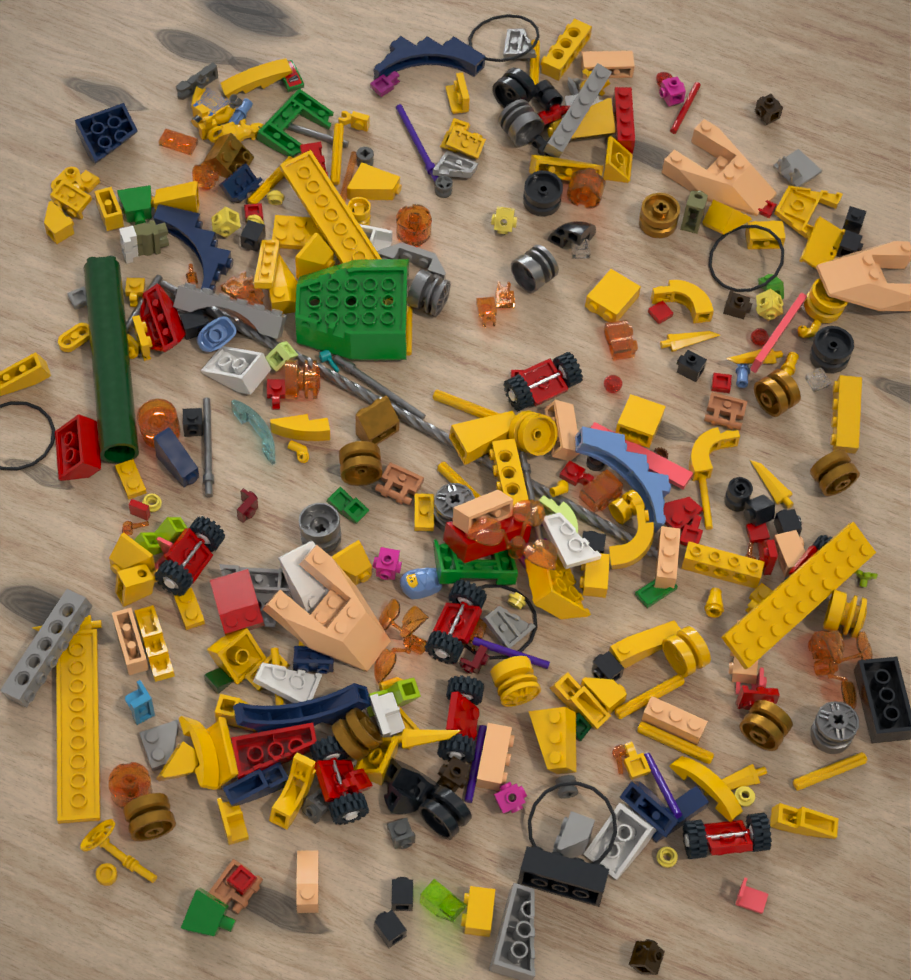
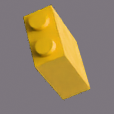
M610 269L587 295L585 307L590 312L596 313L605 321L615 325L638 299L641 286Z
M630 394L617 423L615 433L624 434L625 440L650 448L662 421L666 406Z

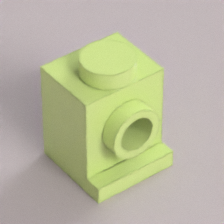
M286 341L279 343L265 358L271 369L278 372L283 370L298 354Z

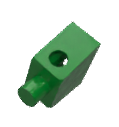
M151 185L117 190L119 205L127 222H135V225L146 223L145 220L152 218Z
M198 888L192 898L181 929L216 936L220 928L232 932L236 920L226 916L229 908L226 903L206 890Z

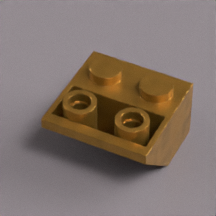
M229 133L217 139L203 163L214 174L227 179L243 164L247 163L249 166L254 156L232 133Z
M387 396L376 399L370 406L362 408L357 412L356 435L361 441L372 442L378 445L399 431L400 421Z

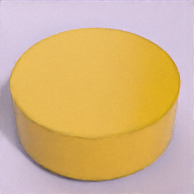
M110 863L101 864L95 873L97 881L103 886L112 885L118 877L115 866Z

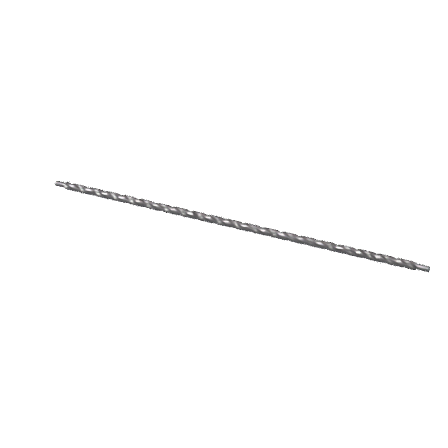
M162 280L160 286L173 293L176 297L178 287ZM218 307L199 309L216 319L222 316L228 317L236 327V330L272 350L281 343L273 337L260 334L257 329L252 328L249 324L234 316H230ZM296 351L298 356L292 361L310 369L315 374L335 383L348 392L359 396L368 403L372 404L376 399L383 398ZM391 402L398 419L407 422L412 427L455 449L449 439V435L445 431L423 421L416 415L397 407ZM485 454L474 460L493 470L494 460L490 461L489 455ZM531 479L534 493L542 497L544 495L548 499L554 500L558 506L564 501L572 509L575 516L584 519L604 532L610 533L624 543L630 542L635 537V535L628 533L623 528L606 519H602L597 514L575 504L562 495L552 497L547 487ZM651 545L646 555L657 558V548Z

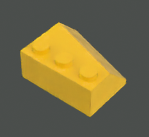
M541 547L525 559L526 572L530 582L529 587L533 596L532 601L536 607L542 608L559 619L580 618L591 615L589 609H585L582 604L584 600L582 594L574 587L576 580L571 569H565L559 557Z

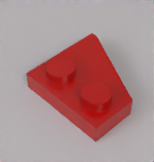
M555 104L550 107L549 111H541L537 114L545 125L561 119V116L567 113L570 106Z
M691 497L666 502L663 508L666 517L665 525L671 528H679L681 531L684 529L685 524L688 525L693 521L694 515L699 516L703 512V508Z
M774 539L758 541L757 547L760 556L758 560L764 562L763 575H771L778 558Z
M742 685L736 700L737 709L744 708V710H750L757 700H766L777 704L780 697L778 688L756 687V691L749 690L748 685Z

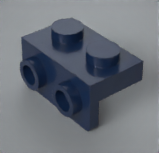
M246 163L219 184V186L231 202H241L248 197L247 193L256 190L260 186L259 183L263 179L261 177L256 178Z
M294 646L293 670L297 671L299 669L304 670L305 673L318 672L320 674L334 672V658L316 652L306 646Z

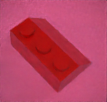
M78 414L55 431L58 479L60 481L89 478L101 470L97 421Z

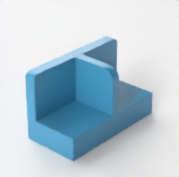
M141 680L137 681L138 689L125 696V701L132 711L133 720L137 725L155 716L152 698Z

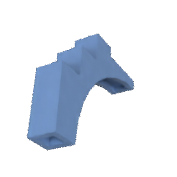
M582 427L575 436L576 453L597 459L622 476L632 489L641 496L645 504V510H648L649 513L648 523L654 522V533H657L661 526H664L666 520L663 508L665 504L664 497L671 490L669 476L648 472L647 455L626 451L627 443H625L624 434Z

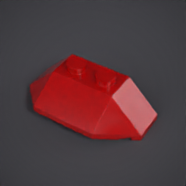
M157 283L143 293L142 298L144 300L139 316L141 322L145 321L148 331L145 333L146 337L150 336L152 347H149L150 350L167 352L181 342L185 336V331L177 308L173 307V301Z

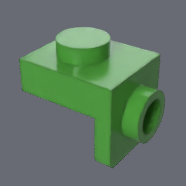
M773 274L765 275V277L758 278V284H763L771 276H773ZM775 277L770 283L762 287L765 291L772 289L781 296V299H784V282L778 277Z

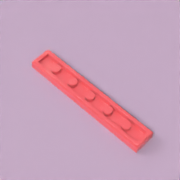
M800 293L755 358L750 368L752 372L757 373L802 307L807 295Z
M596 422L591 426L593 429L613 432ZM625 440V443H627L626 451L647 455L648 472L668 475L669 483L684 490L692 478L693 472L639 444Z

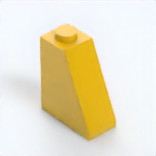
M361 163L347 187V199L363 197L367 200H393L402 188L400 176Z
M198 181L156 189L155 197L152 196L151 207H154L155 212L158 204L198 213L200 206Z

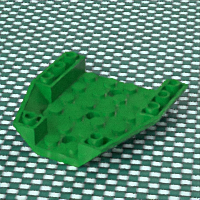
M409 259L352 260L300 276L296 287L295 309L297 344L319 351L329 350L332 355H339L349 360H407L406 321ZM313 299L320 301L316 306L310 305V302ZM349 299L356 300V303L352 306L346 304ZM385 299L393 300L391 305H385L383 302Z

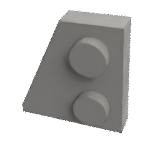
M524 29L507 30L503 53L504 58L514 57L532 46ZM532 49L528 54L520 58H536V52Z
M446 151L434 167L432 175L471 178L478 168V163Z
M501 606L496 607L483 618V621L502 646L507 648L514 646L536 627L532 623L521 620V617L516 614L509 613Z
M178 720L139 732L152 772L163 768L172 755L176 746V735L179 727Z

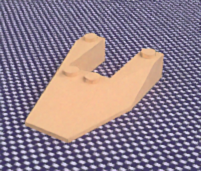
M703 119L694 129L692 143L716 157L715 162L706 170L678 151L673 150L663 163L662 174L687 190L702 191L708 195L707 201L712 202L714 199L738 211L754 216L759 214V208L763 209L767 205L766 200L771 201L777 194L726 135L706 119Z
M893 241L857 251L816 266L829 297L877 311H911V284L887 283L881 268L905 269L911 262L910 242Z
M316 545L299 564L329 590L316 608L309 614L283 591L279 590L262 610L309 649L367 672L391 640L356 585L335 560Z

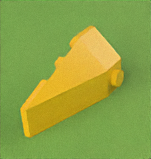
M279 254L273 289H267L271 311L272 309L282 311V314L294 313L296 309L297 280Z

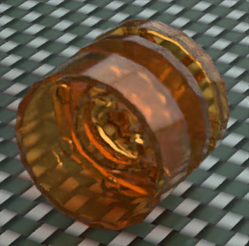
M285 360V399H298L300 391H304L305 399H308V391H313V399H318L320 369L317 360H312V368H308V360L304 361L303 368H299L298 360Z
M159 398L151 399L139 408L137 421L142 438L147 445L155 448L153 437L168 427L179 438L181 432L176 408L171 402Z

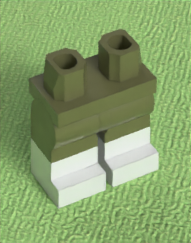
M151 220L149 223L119 229L121 251L126 264L132 263L134 257L149 256L154 252L155 255L161 254L160 248L169 246L167 238L168 229L165 223L156 225L155 221Z

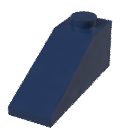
M631 781L620 795L624 802L664 837H667L679 822L663 802L640 781Z

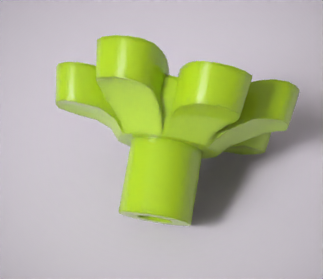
M861 570L853 573L860 578L859 586L867 587L868 580L877 579L878 577L877 573H863Z

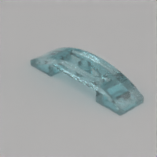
M235 399L232 400L231 405L234 415L241 424L249 421L263 440L262 452L272 465L275 464V444L271 431L265 421L246 404Z

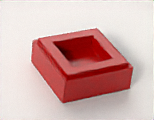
M766 200L767 205L763 209L759 208L758 210L760 215L770 219L777 204Z
M262 203L244 205L245 220L250 215H258L263 220Z
M663 300L648 308V313L658 324L673 317L674 314Z
M714 372L711 391L730 394L732 375Z
M131 499L129 503L130 514L148 521L151 516L149 505Z
M752 523L746 524L750 544L770 539L766 523L756 527Z
M240 864L227 879V883L244 895L256 882L257 877Z

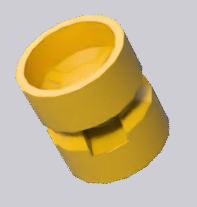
M363 197L351 199L348 203V208L359 224L369 226L371 221L370 202Z
M631 489L621 495V498H617L609 503L608 507L612 517L619 524H624L632 518V515H637L636 505L644 504L641 496Z

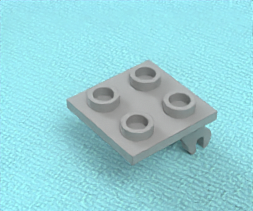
M799 149L787 157L783 156L782 160L779 159L773 165L777 172L796 187H801L822 173V170Z

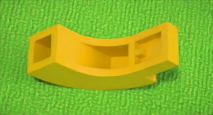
M669 280L668 286L653 288L651 294L652 304H657L662 300L665 303L677 302L688 308L693 323L711 322L714 313L712 303L707 294L696 285L682 280Z
M716 427L698 437L693 445L689 459V471L693 472L692 481H697L699 477H706V479L711 477L713 466L709 455L719 449L738 446L740 439L738 430H727L720 433L719 428Z
M644 504L636 505L638 530L635 537L626 544L609 546L612 570L626 568L637 563L647 554L652 545L654 522L646 523L649 521L648 510H644Z
M296 753L287 783L281 795L272 806L270 822L288 830L310 790L316 772L314 769L316 761Z

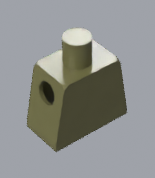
M702 191L690 192L680 230L698 234L708 198L707 194H704ZM696 213V219H692L690 214Z

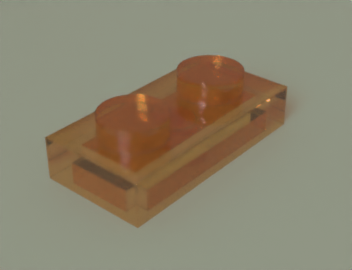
M165 129L159 139V146L192 155L198 144V138Z

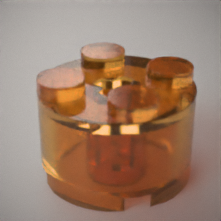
M593 168L575 171L571 175L567 189V199L576 206L582 204L587 209L595 208L600 204L606 181Z
M412 204L409 207L406 205L397 213L396 236L405 244L413 245L414 247L422 246L430 238L432 232L430 211L419 204Z
M139 763L119 764L109 775L108 786L111 798L121 809L133 799L151 794L153 791L148 770Z

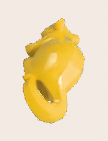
M245 119L240 120L238 125H235L234 122H229L210 129L207 134L208 140L215 143L219 137L232 133L240 142L250 137L252 140H255L263 124L252 123L251 125H246ZM221 130L219 135L213 136L215 132Z

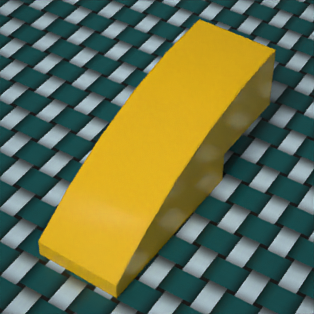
M308 414L270 419L271 433L302 441L330 440L328 418L309 420Z
M568 672L550 687L551 691L569 709L580 713L596 730L611 717L585 686L581 687Z
M779 803L772 807L770 827L805 836L836 839L839 818L806 807L797 809Z

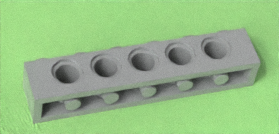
M66 589L0 691L8 699L26 708L34 700L37 691L45 683L48 674L56 666L59 657L68 648L70 640L79 631L81 623L90 614L93 606L86 597Z

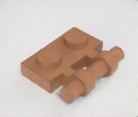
M711 392L707 411L714 414L713 416L706 414L704 421L710 422L714 426L717 424L725 426L730 430H741L742 423L735 422V419L743 420L748 401ZM719 414L728 416L730 419L720 418Z
M390 462L381 477V481L386 483L385 486L377 484L375 491L380 492L384 497L389 496L397 500V503H404L410 506L413 499L407 497V494L410 493L415 496L424 482V477ZM394 486L401 489V492L398 493L392 490V487Z
M233 859L209 893L227 905L231 900L236 904L231 910L238 915L242 908L245 909L249 904L248 900L253 893L256 894L260 889L259 885L263 879L256 875L257 880L244 895H238L237 890L227 883V879L241 864ZM242 865V866L245 867L248 871L251 872V870H250L249 868H247L246 866Z

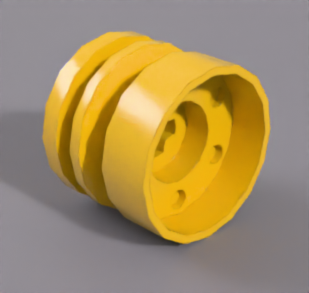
M834 589L827 607L823 629L836 632L839 626L843 625V635L846 636L849 628H852L851 637L857 638L865 622L867 598L862 597L859 605H856L857 596L854 595L851 602L848 603L847 593Z
M515 656L505 659L496 664L490 671L494 686L498 688L497 694L500 696V702L505 707L525 704L533 700L541 692L540 684L537 677L533 675L534 669L527 656Z

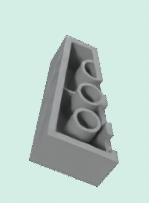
M514 883L510 888L489 971L517 980H533L535 978V891L533 888Z

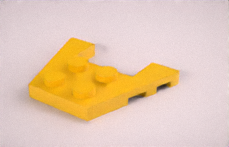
M788 186L775 210V215L808 240L814 227L809 225L808 222L818 203L820 202L836 209L843 193L830 194L825 190L816 192L811 191L810 188Z

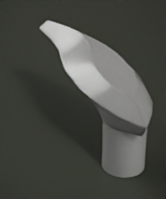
M568 77V88L571 95H578L579 93L576 85L581 83L579 78L571 79Z

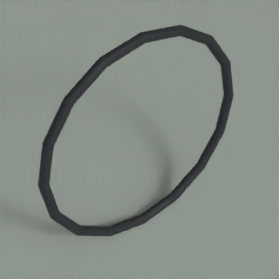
M505 14L494 16L482 21L472 30L468 38L469 46L472 47V37L475 31L483 24L500 18H520L529 22L536 30L537 37L533 45L525 52L514 57L503 59L485 57L486 61L493 62L515 60L528 54L536 46L540 38L537 25L531 19L521 15Z
M741 225L716 240L709 255V269L713 279L723 288L734 290V292H752L766 286L777 277L784 264L785 250L780 238L770 229L759 225ZM743 228H757L769 232L779 244L781 260L774 275L766 282L753 288L736 289L725 285L716 277L712 267L713 253L719 242L728 234Z
M10 401L0 404V408L9 405H27L37 409L48 419L52 429L49 446L44 454L35 461L19 467L0 466V470L18 471L34 466L47 456L54 444L56 430L51 417L41 407L29 402Z
M484 584L480 586L482 589L503 588L517 592L525 597V601L533 613V622L536 627L533 629L530 639L517 650L523 652L532 643L538 628L537 614L530 600L517 589L506 585ZM462 643L474 655L477 651L468 644ZM506 655L490 656L489 660L508 659L510 657Z
M578 781L561 782L546 789L533 803L528 818V834L532 846H537L532 836L531 821L539 802L547 793L561 786L578 785L593 790L605 801L612 815L613 834L609 847L598 860L590 864L601 863L612 850L617 835L616 814L608 798L595 787Z

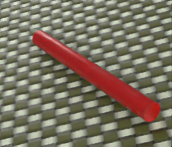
M699 82L694 83L670 129L672 134L677 133L701 86Z

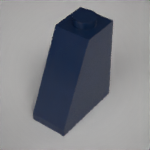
M168 427L154 436L155 452L158 460L183 487L195 483L199 478L198 467L173 431Z

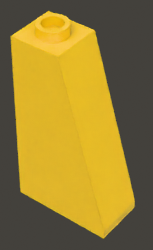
M607 98L590 107L571 139L616 133L611 98ZM562 119L550 124V128H548L549 138L552 137Z
M513 411L451 425L449 439L464 465L489 453V449H492L493 441L509 439L510 423L516 416Z

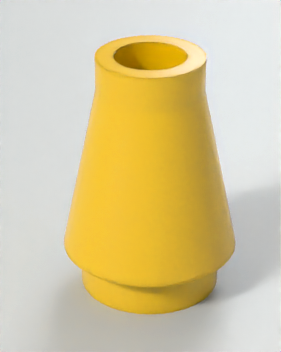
M712 588L710 590L704 607L709 617L717 618L724 612L722 590L719 588Z

